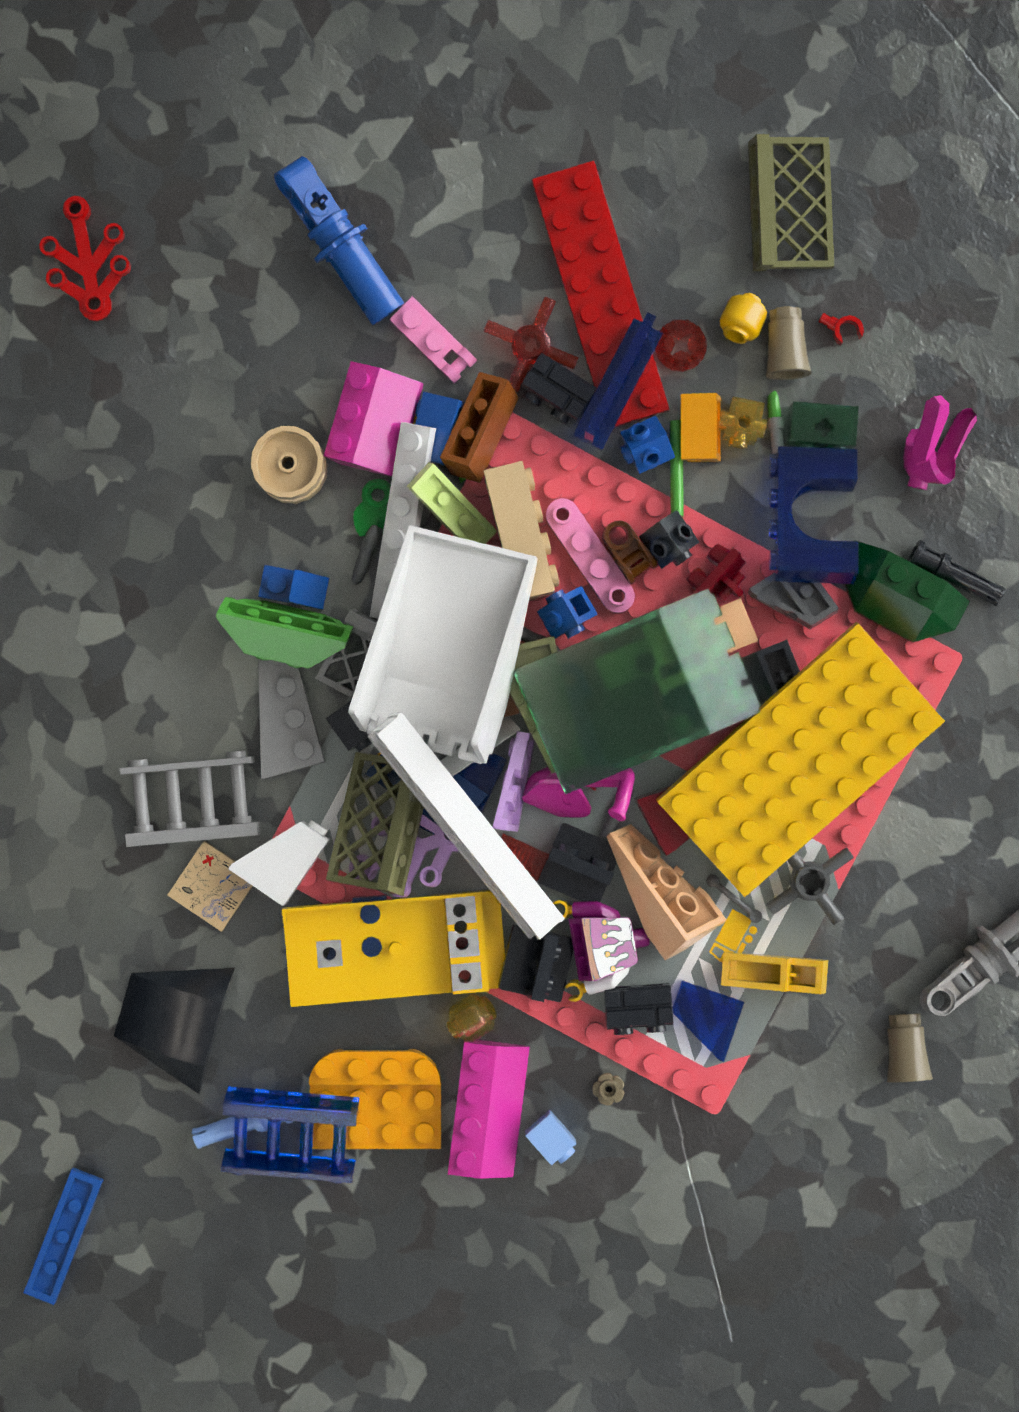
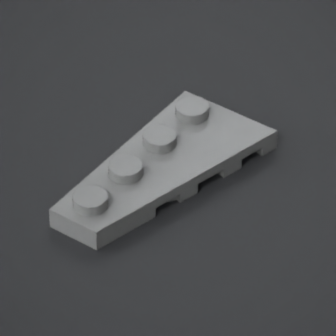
M258 659L261 780L325 763L300 669L278 661Z

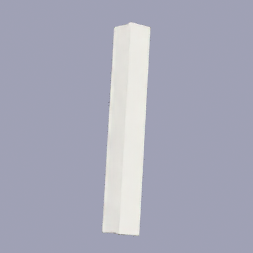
M401 712L390 714L385 722L367 736L529 939L533 936L541 939L556 924L565 919Z

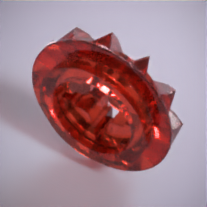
M674 319L662 326L655 339V352L659 361L666 368L677 372L689 371L698 366L707 351V338L700 326L690 322L688 319ZM671 335L680 340L690 335L687 348L692 355L688 352L685 353L683 350L671 355L676 345Z

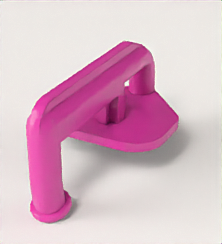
M580 766L555 773H550L548 767L533 773L528 778L522 800L558 817L583 818L590 815L591 805L580 787H617L613 807L608 809V814L618 821H625L635 774L627 766Z

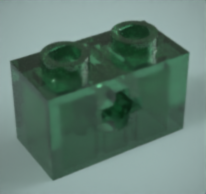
M793 401L789 407L787 445H795L794 450L801 452H814V447L827 448V453L847 454V450H852L856 446L859 406ZM821 422H824L825 428L830 429L824 437L820 436V430L814 429Z

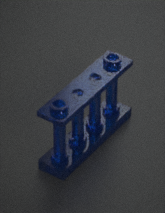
M228 1086L223 1103V1115L235 1117L233 1149L225 1148L221 1172L234 1175L250 1174L330 1181L335 1184L353 1183L356 1159H345L347 1126L356 1127L360 1098ZM248 1117L268 1120L266 1152L246 1150ZM281 1120L301 1123L299 1155L279 1153ZM314 1123L331 1124L334 1126L332 1157L312 1156Z

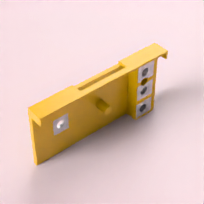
M490 890L282 908L291 1007L453 993L454 995L487 992L489 989L498 988L505 958L501 903ZM457 904H462L465 907L464 913L460 916H456L453 913V908ZM365 905H376L379 908L380 918L377 922L367 924L361 919L360 912ZM457 921H464L466 923V929L463 932L455 931L454 925ZM369 937L379 939L382 945L381 952L375 957H369L362 951V944ZM460 937H464L468 941L467 946L462 949L456 947V940ZM332 947L336 951L335 958L327 960L323 956L324 949ZM463 970L470 972L469 979L461 981L458 978L459 973Z

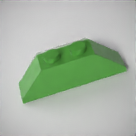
M225 597L216 613V619L244 654L255 656L260 660L286 663L294 668L304 667L309 669L346 647L353 631V626L343 624L340 620L331 616L265 600H236L232 597Z

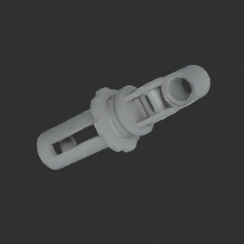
M1019 909L994 930H987L982 925L976 928V933L980 939L978 943L976 942L973 946L968 945L963 949L965 956L950 965L941 976L922 990L920 1005L927 1013L946 1016L963 1002L980 992L987 983L994 986L999 982V977L1003 973L1007 972L1015 978L1019 976V938L1007 948L1004 946L1008 940L1019 932ZM937 991L942 992L945 998L943 1006L939 1009H935L931 1004V998Z

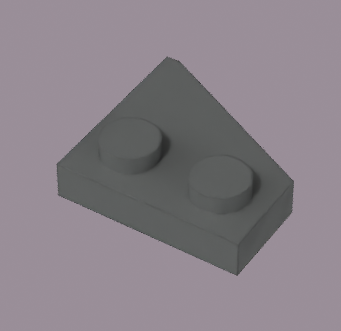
M802 556L748 590L750 597L810 630L836 614L839 610Z

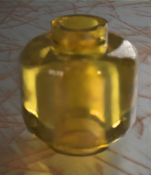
M470 994L449 1008L447 1028L455 1039L461 1038L463 1041L474 1042L494 1029L497 1012L487 997Z

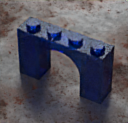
M778 446L775 458H770L769 477L775 478V488H770L769 508H775V519H770L769 539H775V550H770L769 570H775V581L854 584L858 575V541L818 540L806 535L794 521L792 505L800 496L812 491L853 492L858 480L857 449Z

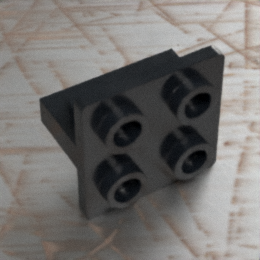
M562 823L540 873L538 883L579 901L600 902L607 885H610L614 875L613 870L617 863L609 842L567 823Z
M513 925L498 988L523 994L536 1001L544 1002V999L561 1002L574 951L572 938L548 932L541 939H537L536 936L529 939L518 925Z

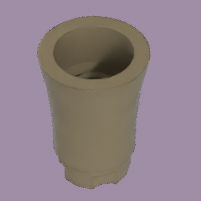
M784 306L770 310L766 377L774 380H793L811 375L805 342L804 321L801 320V308Z
M921 1014L888 1015L890 1028L887 1029V1082L932 1080L933 1076L925 1044L924 1026H921Z

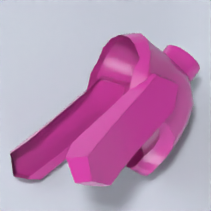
M941 395L934 396L926 401L919 429H911L905 442L903 464L904 469L909 475L907 486L927 490L928 483L946 485L954 479L956 458L977 421V416L971 408L964 409L957 414L938 452H935L936 445L949 415V403Z

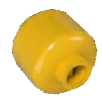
M752 293L732 296L727 301L720 317L719 324L724 336L738 344H745L748 341L755 340L766 321L767 310L761 303V299Z

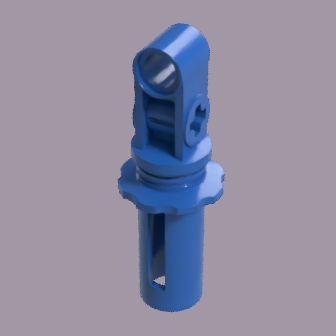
M301 156L276 172L274 179L277 187L289 200L299 218L310 231L307 235L309 239L316 241L315 243L319 246L320 252L314 260L316 263L325 259L326 262H330L372 326L404 305V301L362 241L363 236L361 234L368 228L365 224L356 227L351 224L350 220L347 219L349 214L345 209L341 210L331 193L318 177L311 162ZM310 203H311V204L317 203V204L319 205V207H315V208L313 209V208L311 207Z

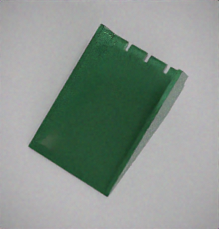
M709 589L663 606L513 671L565 794L760 713L758 706L761 704L752 683L744 687L740 683L741 680L748 678L749 675L739 652L731 656L728 655L727 650L736 645L726 621L717 625L714 622L715 618L723 614L714 593L710 594Z

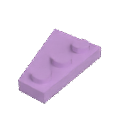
M517 731L516 738L512 737L508 751L510 761L503 777L502 792L493 823L494 829L518 832L524 803L522 797L529 776L535 744L530 733Z

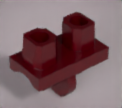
M716 544L707 556V559L716 568L708 576L697 567L686 579L694 589V593L700 602L706 607L716 597L725 602L731 593L738 598H741L744 594L743 590L738 586L745 579V576L740 572V569L746 564L741 557V553L735 548L729 550Z

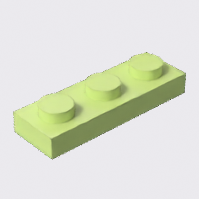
M428 462L407 485L409 490L455 537L486 544L497 532L433 463Z

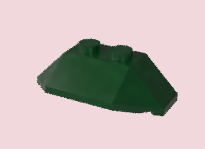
M856 540L853 541L839 568L854 612L912 643L954 631L970 602L947 581L888 550Z

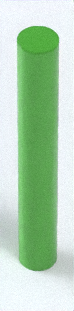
M681 420L670 421V444L675 458L670 460L671 513L677 510L683 518L684 489L683 460H681Z

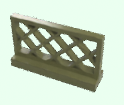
M756 134L748 142L753 271L834 268L829 137H770L769 134ZM773 146H784L793 157L782 166L773 157ZM794 146L802 147L799 150H797ZM807 146H820L821 160L815 167L801 154ZM795 159L809 171L800 183L786 170ZM774 168L778 171V173L775 176ZM780 175L794 187L785 199L775 191L774 182ZM812 175L822 184V193L816 199L802 186ZM797 191L811 204L801 215L788 203V200ZM821 199L823 200V206L819 203ZM775 200L779 203V205L776 207V209H775ZM782 207L796 220L786 232L776 223V213ZM813 207L823 216V225L818 231L804 219ZM798 224L812 236L802 248L788 235ZM776 232L781 236L778 240ZM783 240L797 252L790 261L777 260V246ZM814 240L824 248L825 260H814L805 252ZM801 256L805 261L796 260Z
M360 752L355 753L326 880L403 896L424 807L402 779L394 786L392 785L387 774L393 768L383 756ZM365 761L372 762L377 770V773L367 781L361 775ZM382 779L388 791L375 800L369 788ZM364 793L370 804L357 813L354 807L355 800ZM392 797L395 802L394 812L385 818L379 806ZM374 811L380 823L368 832L362 820ZM357 825L362 837L350 845L347 840L348 830ZM382 830H385L388 835L387 843L378 851L372 838ZM367 843L373 855L360 864L354 852ZM349 857L355 869L345 877L339 876L338 872L341 862ZM375 862L380 867L377 883L370 882L364 872Z

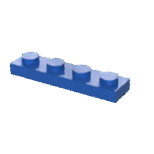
M74 1167L71 1169L23 1292L24 1294L53 1305L57 1302L104 1179Z

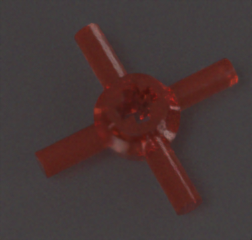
M543 298L533 325H525L517 331L489 319L485 325L483 332L512 343V351L518 360L509 382L515 392L519 391L529 365L534 364L541 353L571 369L575 368L579 359L577 356L551 346L550 337L545 331V327L556 304V301L551 298ZM530 338L537 339L536 345L539 348L533 347L532 352L527 351L524 340L529 342Z

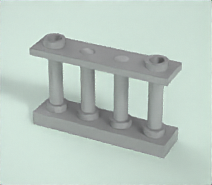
M246 750L226 752V759L159 765H148V759L128 761V767L119 768L120 775L132 774L137 826H133L134 833L125 834L126 847L260 835V821L252 822L251 816H248L243 765L255 763L254 756L246 757ZM230 765L235 817H232V824L219 825V819H215L211 767ZM198 768L202 820H199V827L186 828V822H182L178 770ZM165 771L169 823H166L167 830L154 831L153 824L150 825L145 773Z

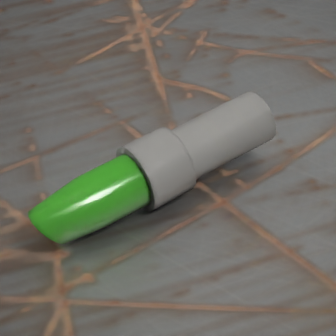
M773 391L767 397L768 431H770L772 455H779L785 453L783 440L784 422L783 417H781L777 391Z

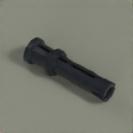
M922 540L916 543L907 561L986 600L994 606H997L1006 590L1004 586L951 561L952 558L949 554L945 552L940 554L926 547L925 542Z

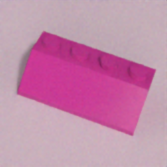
M465 1038L447 1175L479 1179L514 1176L530 1046Z

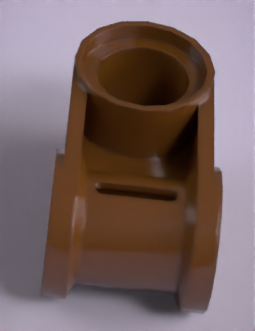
M614 521L605 527L602 533L603 543L629 584H633L635 578L649 568L655 569L658 567L648 548L640 541L627 522ZM620 527L626 532L627 539L624 544L615 545L610 541L609 532L612 528ZM639 559H642V561L639 564H637L633 568H630V566L633 563H635Z

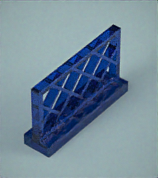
M647 312L643 322L635 318L633 319L573 437L600 451L603 450L663 335L662 332L653 328L657 316Z

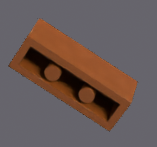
M482 372L478 373L440 456V459L451 475L481 483L484 476L483 470L487 469L519 399L508 379Z

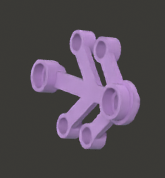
M424 815L421 817L420 825L435 833V835L424 839L417 836L404 895L392 894L395 897L406 898L411 893V884L427 852L439 848L431 866L423 868L419 876L422 884L433 888L440 884L442 880L441 873L452 852L458 851L454 844L448 840L442 829ZM377 816L372 820V829L380 823ZM385 830L377 834L383 837L388 836ZM367 855L356 856L359 862H364L369 858ZM352 862L349 864V872L355 869ZM377 862L364 871L369 881L376 877L380 869ZM434 871L435 879L428 883L426 876L429 872Z

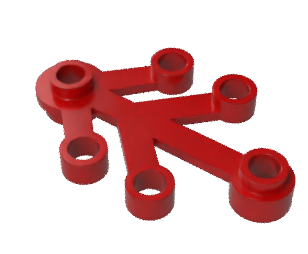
M71 196L63 204V213L73 225L79 258L61 247L58 240L52 236L42 238L39 248L46 257H54L83 276L85 290L67 280L66 274L59 268H52L47 272L46 282L53 289H61L79 301L80 312L85 318L91 321H101L110 314L112 309L110 295L121 278L130 272L131 263L123 255L114 256L110 261L111 271L100 286L98 285L96 274L114 247L124 240L125 233L119 224H108L103 231V240L92 255L86 221L91 215L90 205L83 197ZM73 204H81L79 213L73 214L70 212ZM112 229H118L120 234L118 238L110 239L109 232ZM48 242H55L56 246L52 252L45 251V245ZM118 261H125L126 267L124 270H115V264ZM56 273L61 274V282L53 284L51 282L52 276ZM91 300H100L98 309H90L89 304Z

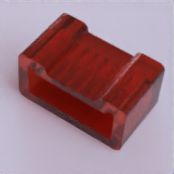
M502 833L501 839L532 878L538 881L549 853Z

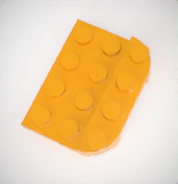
M337 1049L324 1055L312 1069L309 1077L310 1149H441V1074L433 1060L416 1049Z

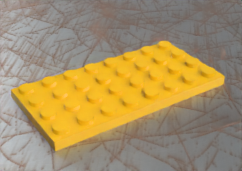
M855 622L663 792L656 801L736 889L746 897L942 725L945 720L860 624Z

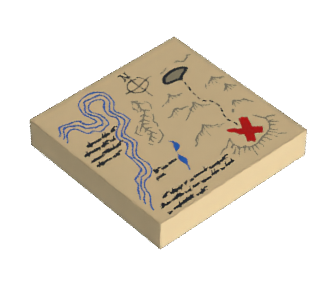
M203 841L167 896L222 932L253 886L229 870L231 864L235 862L234 859L207 841Z

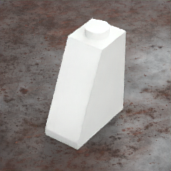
M310 820L308 824L301 821L232 863L229 870L280 905L285 906L330 841L325 836L327 830L313 820Z

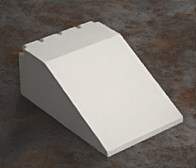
M409 525L348 710L349 715L359 730L367 731V734H371L388 719L390 714L401 712L424 741L425 738H429L427 745L433 752L453 757L456 747L460 746L458 758L486 764L489 754L492 755L507 708L538 560L537 557Z

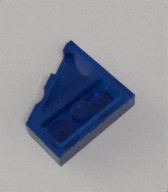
M681 979L672 1005L673 1014L719 1061L724 1062L744 1001Z

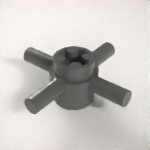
M846 847L821 865L813 861L804 862L796 852L787 860L793 868L790 876L791 887L768 902L766 906L774 915L798 897L806 901L816 900L833 925L837 924L844 917L827 894L830 886L829 875L853 859V855ZM815 872L818 876L815 879L817 887L813 890L809 887H803L800 883L802 876L804 877L807 873L813 874Z

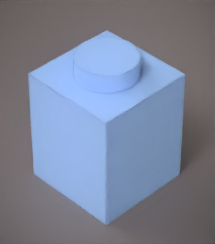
M550 1109L525 1130V1136L551 1166L557 1160L562 1164L575 1152L573 1146L576 1144V1139Z

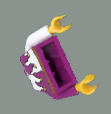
M562 900L553 902L554 905H564L565 913L563 917L565 919L569 915L574 917L568 920L579 980L573 979L568 981L565 988L576 986L580 993L570 996L568 999L572 1002H577L584 993L592 995L604 990L614 989L628 975L629 967L637 964L636 949L647 947L650 944V939L646 935L644 928L633 929L629 917H620L617 909L598 901L573 902V905H569L566 901Z

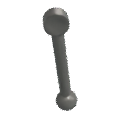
M712 874L707 877V885L717 888L749 915L750 921L753 923L761 921L762 913L755 909L752 910L724 887L716 875Z

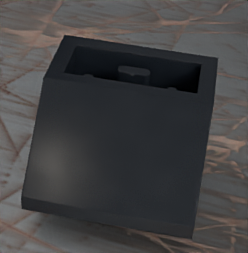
M787 640L722 665L744 721L800 672Z

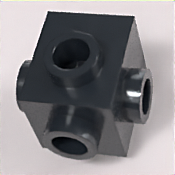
M677 510L639 536L661 569L671 562L677 567L692 556L689 550L699 543L691 527L686 524Z

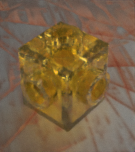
M733 396L730 400L728 411L722 410L718 429L723 430L722 439L729 440V446L740 449H747L748 445L754 446L757 438L763 439L767 426V419L762 418L765 403ZM738 421L745 422L747 428L741 427Z

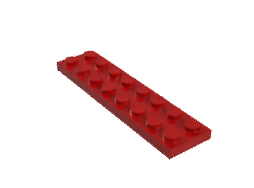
M595 161L532 179V185L593 386L597 388L596 396L606 429H612L668 412L670 410Z

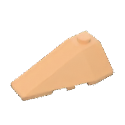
M629 824L607 836L645 933L664 960L686 950L727 920L709 894L700 886L695 889L682 877L685 872L677 865L674 868L668 865L660 857V850L634 826Z

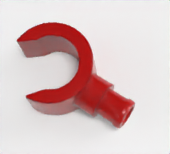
M823 313L818 321L833 331V338L840 346L843 343L840 334V326L842 324L850 323L854 325L859 339L864 334V326L860 319L855 316L848 315L838 319Z

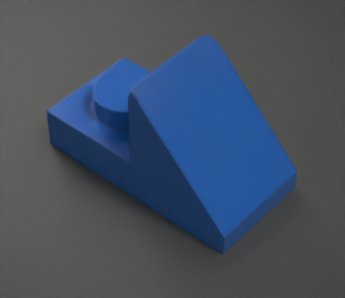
M264 565L258 597L323 610L330 578L296 569L289 570Z

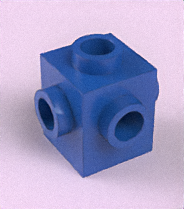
M656 416L636 423L620 432L624 445L620 446L621 453L626 463H633L639 474L675 458L668 435Z
M582 586L566 594L563 589L546 598L548 605L537 611L549 634L554 636V639L563 634L568 639L585 630L584 622L598 615Z

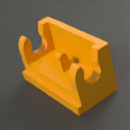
M717 393L681 394V460H687V462H721V397Z

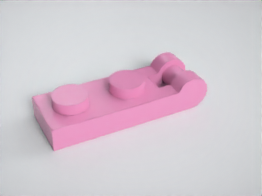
M413 296L389 319L453 384L461 378L460 373L467 366L471 368L477 362V359ZM453 351L458 358L450 365L444 359Z

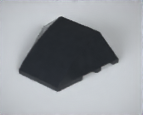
M235 967L132 972L114 1037L200 1094L209 1063V1055Z

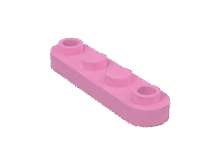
M564 498L553 501L547 508L546 520L556 537L604 607L613 613L627 611L632 606L635 598L632 586L577 506L571 500ZM560 509L567 510L569 513L568 519L564 521L559 520L556 516L557 511ZM615 590H620L624 593V600L622 602H615L613 600L612 593Z

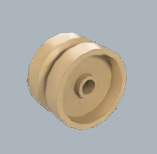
M280 426L269 430L258 439L252 451L251 469L255 480L270 497L282 503L298 504L311 499L321 490L327 478L328 463L323 449L309 432L298 427ZM288 460L291 463L294 461V466L290 469H286L284 466Z

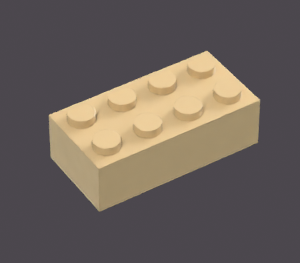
M523 461L483 470L501 547L536 556L538 559L529 601L554 594V587L559 586L560 583L555 564L549 566L546 556L551 554L547 532L541 533L538 524L543 522L539 500L532 501L530 491L535 490V482L531 467L524 469Z

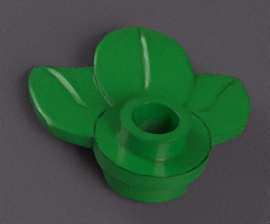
M370 480L362 489L363 501L356 507L353 516L354 526L360 537L365 536L372 525H377L384 530L391 487L390 483L386 480ZM379 489L384 492V498L381 501L372 499V493L375 490Z

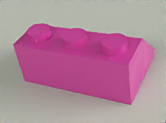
M351 361L324 456L341 465L392 477L401 422L413 424L416 406L424 384L379 367Z

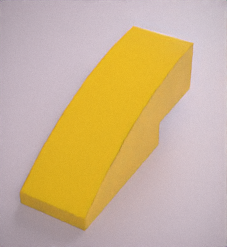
M723 952L721 985L781 992L824 994L827 987L828 960Z

